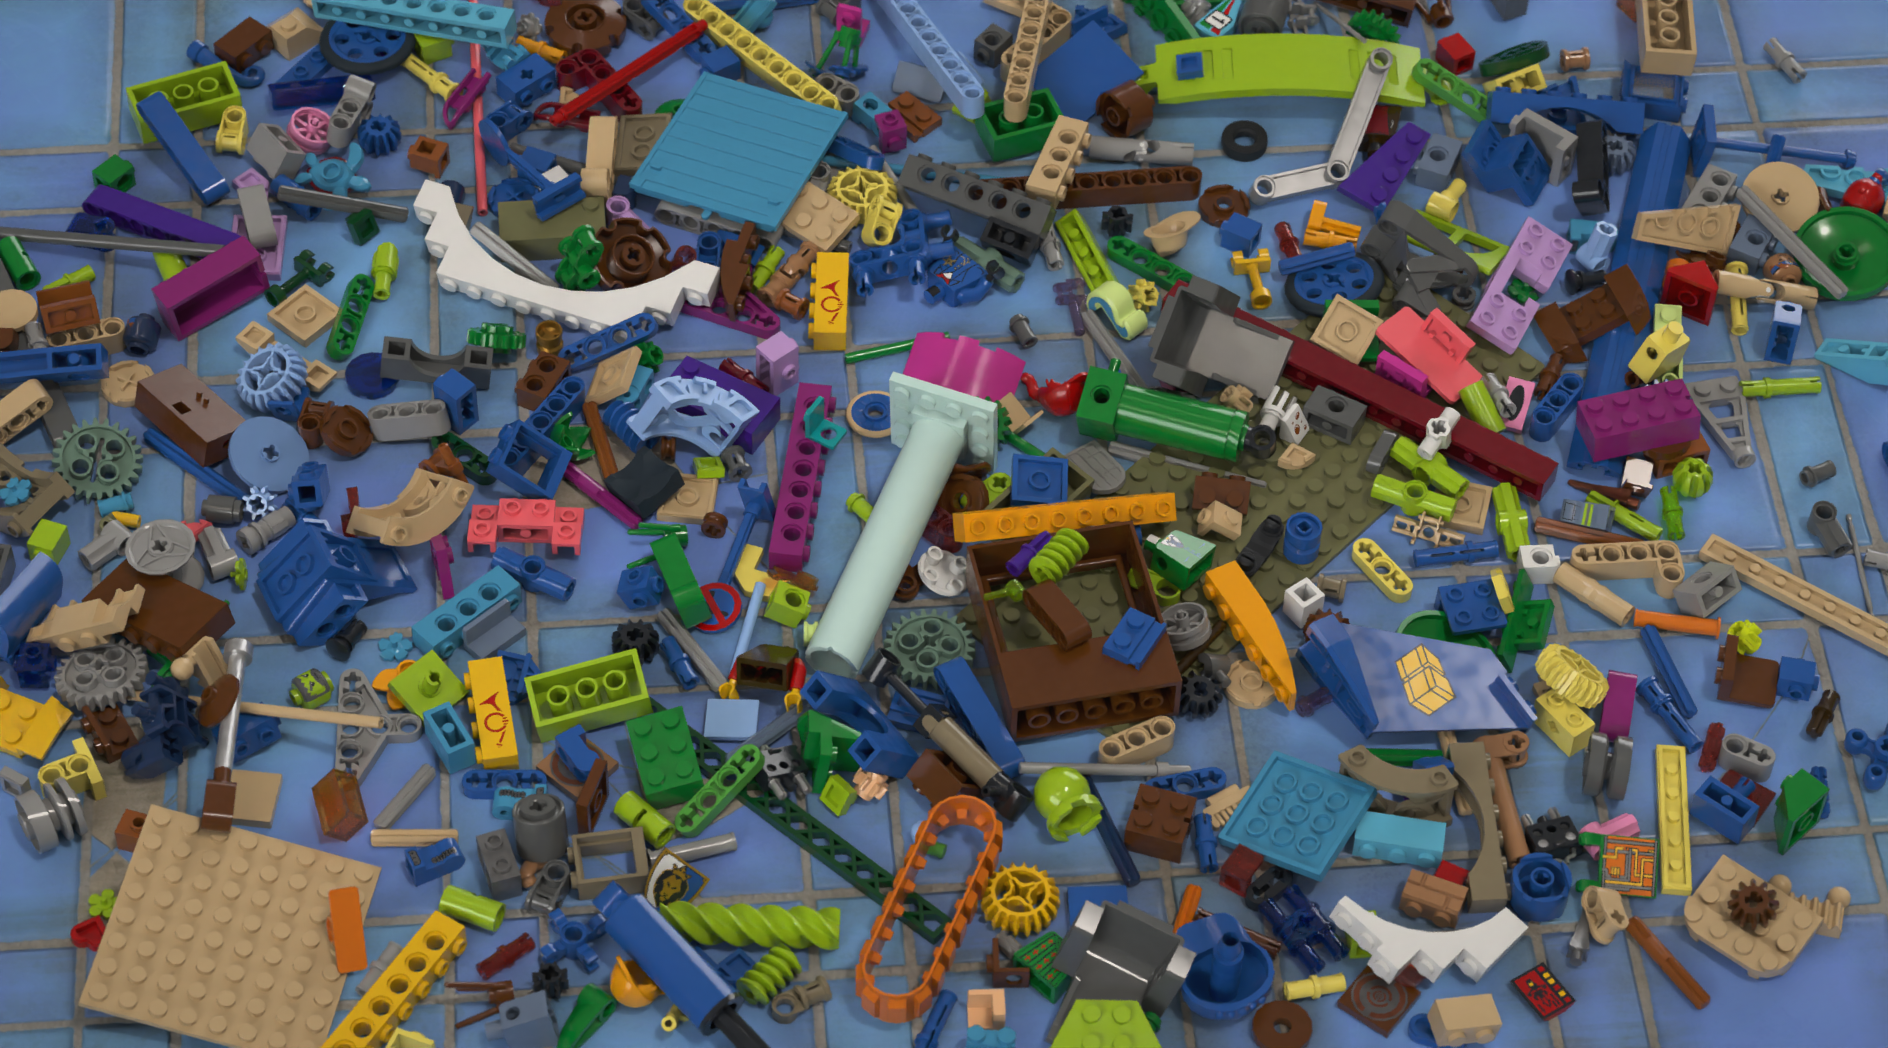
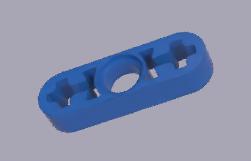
M836 136L827 150L863 168L870 170L883 169L885 155L846 137Z
M1208 767L1152 778L1145 785L1169 791L1170 788L1168 789V787L1171 786V791L1196 797L1197 800H1200L1225 789L1226 774L1220 768ZM1209 779H1213V781L1216 782L1217 784H1216V785H1213L1212 782H1211V781H1208V780H1209ZM1189 783L1193 789L1183 792L1177 788V785Z
M475 769L466 772L462 777L463 793L470 799H494V792L499 788L497 784L502 780L511 781L513 783L511 787L516 789H535V787H531L532 782L547 784V777L540 770ZM488 781H491L492 788H488ZM518 781H522L521 788H518ZM473 782H479L478 787H472Z

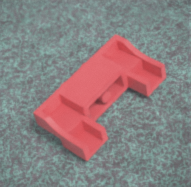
M500 498L499 505H472L467 536L468 552H474L475 544L490 545V552L495 553L498 539L499 542L551 543L552 554H558L559 547H574L575 555H580L585 521L584 508L556 507V500Z

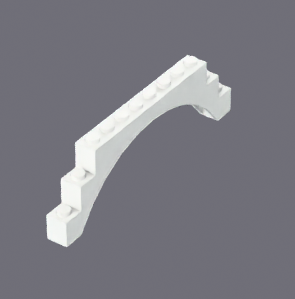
M425 179L413 204L417 219L425 224H431L425 237L428 251L435 257L443 258L436 272L440 286L450 292L459 291L466 293L473 299L482 298L489 300L499 307L508 306L515 308L522 314L531 313L540 316L544 320L561 322L571 329L580 328L595 334L639 313L651 314L658 325L667 324L674 326L685 300L696 306L705 305L711 307L721 284L719 267L694 260L660 279L631 288L597 292L570 291L542 285L515 274L494 260L472 238L459 217L450 186ZM644 320V321L641 322V323H642V327L639 328V329H643V330H644V328H645V326H646V324H647V321H646V320ZM629 326L628 328L633 333V337H636L637 335L634 332L636 330H634L632 326ZM623 330L618 331L613 339L618 343H623L627 339V332Z

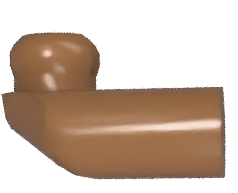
M527 860L523 862L519 870L523 888H529L535 884L537 878L534 874L542 870L547 862L536 863Z

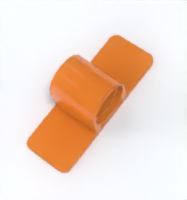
M350 886L332 889L328 893L331 916L326 919L328 938L331 944L335 945L337 969L340 973L364 970L367 968L368 963L358 888Z

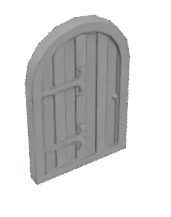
M1095 440L1064 455L1095 479L1092 493L1100 495L1110 494L1118 491L1126 482V473L1122 465Z

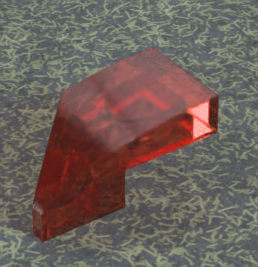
M356 486L346 488L350 513L340 515L342 531L345 537L358 538V535L346 532L354 505L360 507L358 488Z

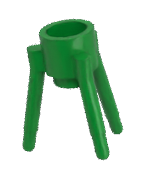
M640 522L638 527L647 529H629L627 531L629 535H663V537L675 532L681 546L688 547L686 525ZM653 554L629 563L627 568L631 569L656 560L655 555Z

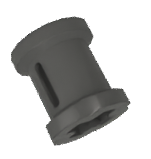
M739 445L730 446L721 453V460L727 465L729 470L728 477L731 481L739 482L741 478L748 479L752 474V467L746 463L744 458L745 451Z

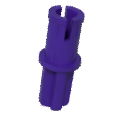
M1048 531L1041 532L1029 544L1025 543L1021 546L1019 553L1006 563V568L1010 574L1018 577L1029 566L1030 560L1052 538Z

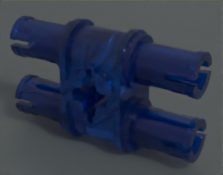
M1293 884L1292 888L1294 891L1289 886L1282 894L1283 898L1295 910L1293 914L1286 915L1277 905L1274 898H1268L1269 905L1264 900L1259 905L1258 911L1271 924L1272 934L1282 941L1288 949V954L1297 957L1310 975H1316L1314 969L1319 973L1325 967L1326 962L1312 948L1313 946L1322 944L1336 962L1341 960L1338 955L1344 959L1349 954L1350 948L1337 935L1335 924L1330 922L1321 912L1319 904L1310 902L1299 886Z

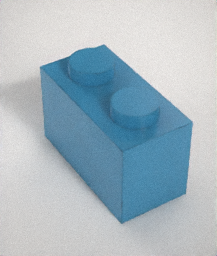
M449 701L423 712L425 734L450 774L477 763L475 743Z

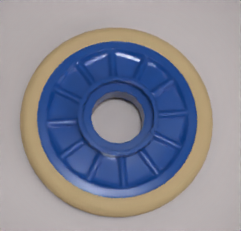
M867 391L854 397L846 409V419L849 426L855 432L865 437L882 438L891 435L890 393ZM872 411H880L883 415L881 417L874 418L869 416V413Z

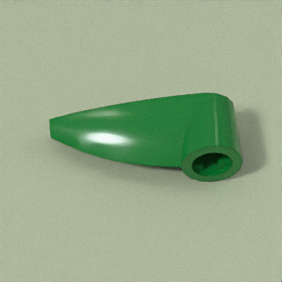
M594 983L587 984L577 998V1005L562 1028L557 1048H581L614 1013L617 1006L616 998Z

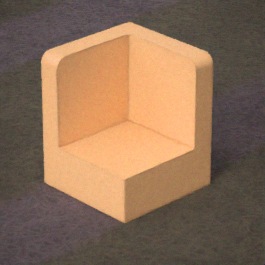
M1004 989L968 990V1028L980 1025L985 1030H1000L1005 1027Z

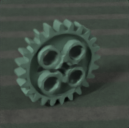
M94 418L92 425H89L85 419L82 420L81 428L72 424L73 433L63 431L64 440L57 439L56 446L58 448L52 450L53 457H55L52 459V467L55 468L53 472L57 471L76 492L75 497L77 501L82 496H86V502L90 504L92 498L102 500L104 497L111 498L114 494L118 496L121 495L123 489L129 492L132 491L131 482H139L137 474L142 473V465L140 464L143 463V455H140L141 445H135L136 436L128 437L129 428L120 431L119 422H116L111 427L109 426L108 418L104 420L103 424H99L97 418ZM100 440H104L105 442L103 444L101 451L102 459H100L98 463L95 482H91L90 480L94 472V463L97 459ZM84 443L93 445L90 449H83L80 446ZM112 448L119 449L121 452L118 454H110L108 451ZM77 468H85L87 472L83 474H78L74 472V470ZM106 473L114 474L115 477L112 479H105L102 477V475Z
M922 609L919 616L910 611V619L900 616V624L893 622L892 630H887L886 639H884V649L893 653L901 662V666L897 670V676L901 674L903 682L909 679L912 680V688L918 683H922L923 690H926L928 684H932L933 688L938 690V683L933 672L934 667L958 656H962L970 668L973 667L976 649L975 639H972V630H966V622L958 624V616L948 619L947 611L943 612L941 616L937 615L936 609H933L931 614H927L925 609Z

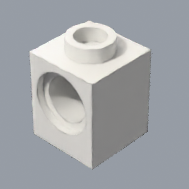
M1553 544L1519 546L1516 561L1518 573L1519 569H1525L1532 584H1553L1554 574L1560 567V557L1555 555Z

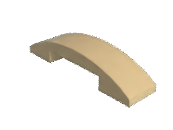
M254 320L236 336V341L249 354H256L259 347L265 349L268 343L272 345L277 343L274 333ZM303 358L308 367L306 370L309 375L304 379L306 383L304 387H308L313 392H321L337 376V372L317 359L311 363Z

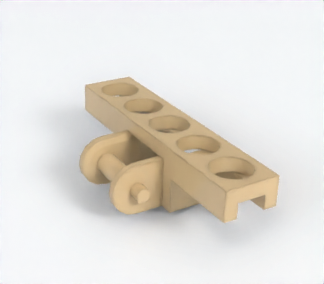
M1423 511L1422 515L1418 516L1420 521L1396 514L1391 529L1392 531L1411 536L1410 544L1413 545L1417 537L1435 542L1433 548L1439 547V545L1452 546L1451 537L1459 539L1460 544H1463L1466 536L1440 528V526H1444V522H1442L1443 517L1440 516L1439 519L1426 516L1425 511ZM1397 522L1407 523V528H1399ZM1411 525L1415 526L1413 532L1410 528ZM1431 528L1434 531V535L1432 537L1425 536L1424 529ZM1446 535L1447 540L1440 541L1441 536Z

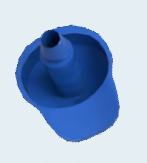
M1216 913L1184 924L1177 929L1176 934L1185 940L1183 947L1196 953L1186 979L1180 987L1183 1000L1191 1011L1204 1019L1235 1020L1248 1015L1256 1007L1266 1002V998L1272 990L1275 975L1272 960L1268 952L1250 938L1244 927L1234 916L1228 913Z

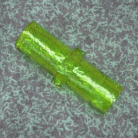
M1664 486L1659 492L1663 505L1661 514L1662 519L1666 521L1667 536L1669 540L1675 541L1674 534H1676L1677 541L1682 540L1686 535L1682 522L1683 508L1679 506L1677 487L1670 486L1671 493H1669L1668 486Z

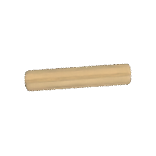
M373 829L370 837L372 846H430L445 838H454L457 844L459 842L457 829Z

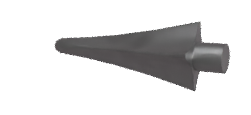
M1584 909L1569 943V950L1566 958L1570 957V963L1574 966H1580L1582 960L1587 962V951L1590 950L1589 923Z

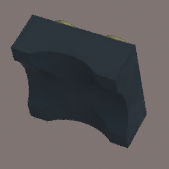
M645 445L637 451L635 457L625 468L610 474L604 480L609 492L643 519L648 517L685 485L679 470L663 462Z

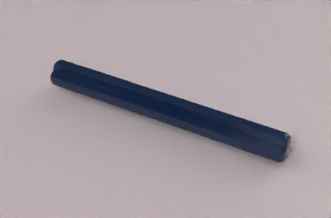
M1083 775L1088 781L1091 795L1097 797L1103 807V810L1100 811L1102 820L1096 827L1125 885L1131 887L1139 884L1140 874L1091 776Z

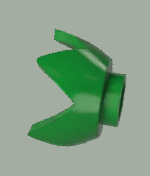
M572 411L562 416L554 425L550 433V439L573 453L570 461L586 459L596 454L593 449L582 448L590 434L591 428L569 427L573 417Z

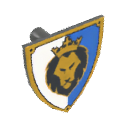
M664 847L648 872L644 886V897L660 912V902L666 906L676 901L691 903L704 889L710 879Z

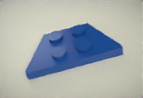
M1576 76L1568 77V82L1558 86L1554 83L1547 86L1546 89L1536 92L1539 95H1546V91H1560L1564 97H1571L1572 93H1580ZM1546 109L1536 112L1576 135V124L1586 122L1585 114L1578 111Z

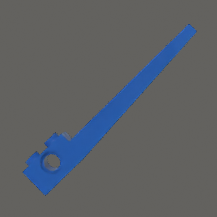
M102 343L0 352V384L20 383L30 379H37L39 381L53 380L54 383L109 378L108 351Z

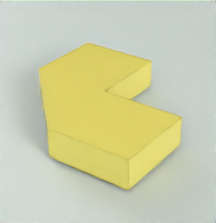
M746 544L734 577L739 583L744 596L750 598L755 583H765L766 589L762 601L768 602L772 590L781 578L780 576L757 570L764 555V548Z
M1502 569L1490 570L1491 579L1504 614L1514 612L1512 596Z

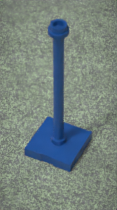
M1703 104L1690 137L1692 142L1693 177H1701L1711 160L1715 148L1768 154L1770 144L1718 138L1716 134L1714 105ZM1784 146L1782 156L1840 163L1844 169L1853 168L1857 159L1856 152H1852L1849 149H1846L1844 153Z

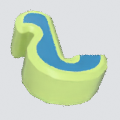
M1106 281L1088 294L1086 300L1088 310L1092 309L1095 311L1102 307L1120 337L1132 340L1147 329L1148 319L1144 311L1136 310L1133 298L1124 285L1116 281Z

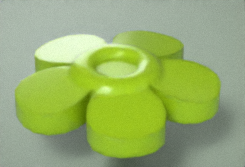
M239 558V561L235 562V571L230 573L231 577H235L236 585L239 586L241 591L246 589L248 581V569L244 558Z
M105 889L102 891V897L98 894H92L89 897L88 901L92 906L89 909V913L92 917L103 914V917L109 920L117 897H115L113 890Z

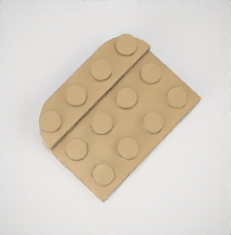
M1723 854L1692 896L1689 895L1686 900L1684 920L1689 935L1696 942L1701 940L1746 969L1748 975L1752 978H1768L1779 974L1782 976L1791 968L1821 927L1824 918L1766 882L1768 884L1767 891L1774 889L1776 891L1775 900L1779 901V909L1775 910L1777 918L1775 920H1768V927L1766 929L1759 923L1754 932L1751 930V924L1749 923L1741 928L1739 926L1740 919L1732 920L1730 917V913L1733 911L1727 907L1728 901L1732 899L1730 892L1732 889L1739 890L1738 885L1741 881L1750 886V881L1754 879L1756 880V886H1760L1765 880ZM1750 902V907L1756 908L1757 903Z

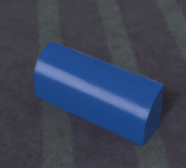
M42 552L35 556L0 596V656L6 659L29 634L30 628L35 627L52 608V605L62 596L63 576L61 570L53 559Z

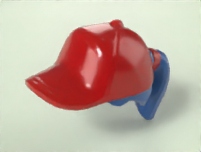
M1883 168L1876 169L1875 173L1869 178H1862L1852 182L1843 194L1839 207H1856L1877 214L1885 202L1883 186H1888V172Z

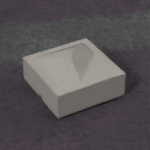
M4 766L0 771L3 791L16 797L32 790L28 777L7 766Z

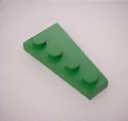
M1122 0L1126 4L1131 3L1135 7L1134 12L1140 17L1145 16L1151 22L1150 26L1155 31L1160 30L1165 35V40L1168 43L1201 38L1174 0Z

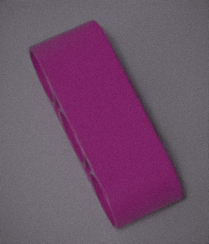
M1609 670L1607 681L1609 689L1603 700L1599 732L1606 733L1609 742L1613 743L1618 735L1629 736L1638 675Z

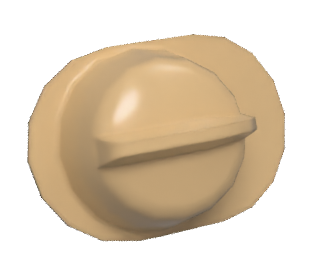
M1196 211L1179 212L1145 229L1143 233L1144 236L1151 238L1157 255L1165 257L1176 253L1186 246L1188 230L1200 221L1201 216Z

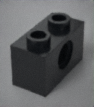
M990 216L980 238L983 248H995L1001 255L1030 267L1041 245L1039 235L993 216Z

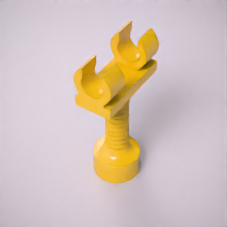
M1268 248L1257 249L1259 255H1256L1257 258L1244 259L1242 251H1231L1233 256L1231 258V265L1234 275L1249 274L1253 287V291L1250 293L1252 307L1257 310L1268 308L1272 304V296L1270 290L1263 287L1260 273L1270 272L1271 258Z

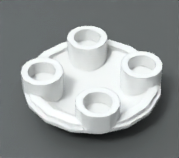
M931 546L926 553L921 555L918 562V573L922 582L930 590L939 595L951 597L960 595L967 589L965 557L955 556L948 551L941 550L937 546Z

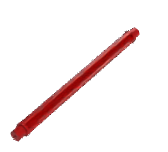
M704 19L691 23L671 38L666 39L568 102L550 116L551 124L556 127L561 123H566L588 107L593 106L630 82L631 79L641 75L678 51L679 48L684 47L701 36L702 32L708 29V23Z

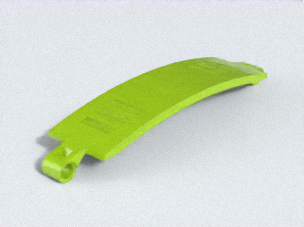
M1291 33L1242 34L1204 37L1155 45L1156 62L1139 66L1144 75L1135 81L1146 94L1157 87L1158 104H1179L1210 99L1251 96H1318L1352 99L1366 60L1374 49L1382 47L1391 52L1393 63L1390 66L1377 102L1407 107H1425L1424 91H1426L1434 104L1440 106L1449 104L1413 78L1412 68L1421 59L1420 48L1367 39V42L1364 44L1356 37ZM1202 52L1204 77L1178 81L1176 55ZM1374 59L1378 66H1383L1380 60ZM1423 68V73L1426 74L1427 70ZM1435 75L1433 80L1435 81L1438 78V76ZM1441 80V85L1444 89H1452L1448 81Z

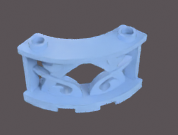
M673 376L653 383L649 388L652 394L638 414L629 417L626 423L643 441L657 436L678 437L696 444L712 457H719L726 448L732 446L746 426L760 411L733 389L728 392L716 386V381L697 376L693 379H681V376ZM687 405L702 406L707 415L692 417L679 413L675 409ZM729 423H733L735 428L733 429ZM720 426L727 432V438L721 434Z

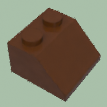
M925 749L906 774L913 782V788L930 800L932 808L938 802L952 796L967 795L977 797L980 800L986 798L981 794V789L942 750Z

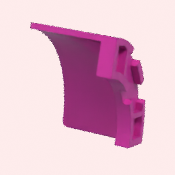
M942 332L917 333L903 375L974 397L979 396V398L984 400L987 396H990L992 402L1001 400L1009 392L1015 395L1026 364L1022 359L998 347L995 352L979 346V340L965 336H959V339L955 340L944 338L945 334Z

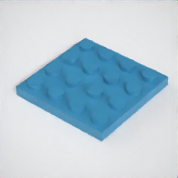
M1274 750L1217 838L1219 844L1322 882L1377 796V788Z

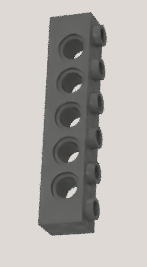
M918 153V156L908 155L897 182L903 188L988 220L990 216L1035 233L1042 240L1047 238L1057 213L1050 206L1052 202L1041 197H1037L1036 200L1027 198L1028 193L1017 188H1013L1012 192L1003 189L1004 184L989 179L988 183L979 180L980 175L968 170L964 174L957 172L956 166L943 161L941 165L932 162L933 158L922 153ZM930 172H936L935 179L930 183H926V176ZM959 180L958 189L950 192V184L953 181ZM978 189H983L982 197L979 200H973L974 192ZM1001 198H1007L1006 206L1002 209H997V202ZM1025 207H1030L1031 212L1029 216L1021 218V210Z

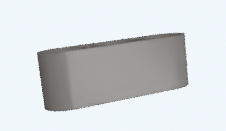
M260 184L237 189L249 242L255 249L278 245L264 185Z
M440 399L381 404L372 407L367 413L373 436L378 441L440 436L447 433L451 428L445 402Z

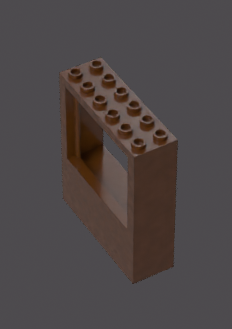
M1133 520L1073 529L1086 539L1089 550L1082 556L1080 561L1076 562V565L1069 570L1068 574L1116 566L1128 607L1155 618L1156 622L1162 624L1164 620ZM1057 532L1050 533V535L1053 537ZM1039 534L967 546L965 581L1005 726L1014 742L1145 721L1157 716L1170 717L1179 715L1182 678L1167 630L1140 670L1135 669L1136 666L1130 663L1128 665L1102 653L1103 645L1110 635L1091 638L1068 650H1063L1058 644L1008 651L990 586L1033 579L1029 566L1020 576L1015 577L1007 570L1006 563L1019 553L1023 544H1029ZM1131 568L1138 589L1132 588L1130 585L1128 573Z

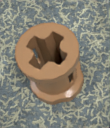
M1582 47L1581 50L1575 51L1560 50V67L1563 72L1571 68L1582 67L1584 70L1590 68V53L1587 47Z

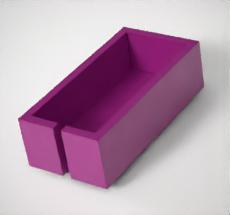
M243 235L190 267L183 269L171 278L162 281L151 290L163 323L175 338L181 341L262 294L270 287L264 271L265 268L261 255Z
M1682 378L1577 401L1576 425L1594 462L1699 439L1701 415L1693 399H1690V393Z

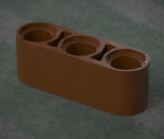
M1051 579L1023 590L1022 596L1026 607L1063 650H1068L1092 638V630L1086 618Z

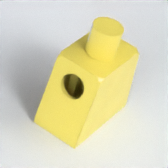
M1671 321L1650 334L1629 362L1628 367L1645 384L1680 364L1690 343V338L1683 332V326L1676 321Z

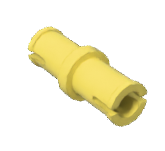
M1342 972L1322 977L1310 975L1308 979L1283 983V994L1287 1001L1306 997L1318 999L1324 994L1346 991V980Z

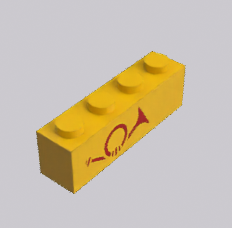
M817 252V263H811V279H816V283L810 284V299H815V303H810L809 319H814V323H809L808 339H813V350L846 351L849 253Z
M502 656L468 661L469 672L463 673L465 690L471 689L472 697H467L469 715L475 714L476 721L471 722L473 739H479L480 746L475 747L477 764L483 763L484 769L518 770V752Z

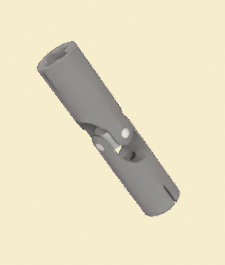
M1092 135L1089 158L1192 166L1194 143L1145 139L1135 140L1132 138ZM1150 148L1155 153L1147 154V149Z

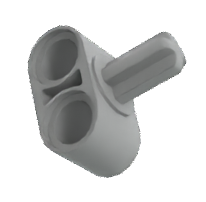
M822 73L816 77L815 81L825 89H829L828 91L837 97L842 111L848 112L849 117L852 116L854 102L860 99L857 86L831 73Z

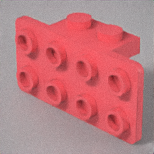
M1403 307L1375 331L1376 336L1405 363L1428 376L1427 384L1449 404H1455L1461 399L1458 393L1461 389L1480 381L1482 375L1465 360L1476 343L1438 308L1431 311L1424 321L1410 307Z

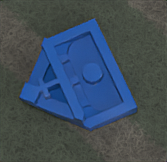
M1076 5L1075 17L1071 22L1072 37L1092 20L1112 40L1128 32L1127 23L1108 13V5H1103L1098 9H1084V5Z
M498 649L496 657L502 656L510 705L514 706L528 697L524 678L541 674L542 672L533 662L530 652L524 656Z

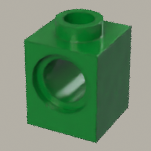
M116 154L92 170L95 188L97 185L102 184L126 193L136 185L133 165Z

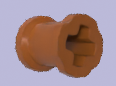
M785 288L777 295L774 308L778 311L783 310L793 315L795 320L800 321L806 315L810 301L807 298L801 299L791 294V291Z

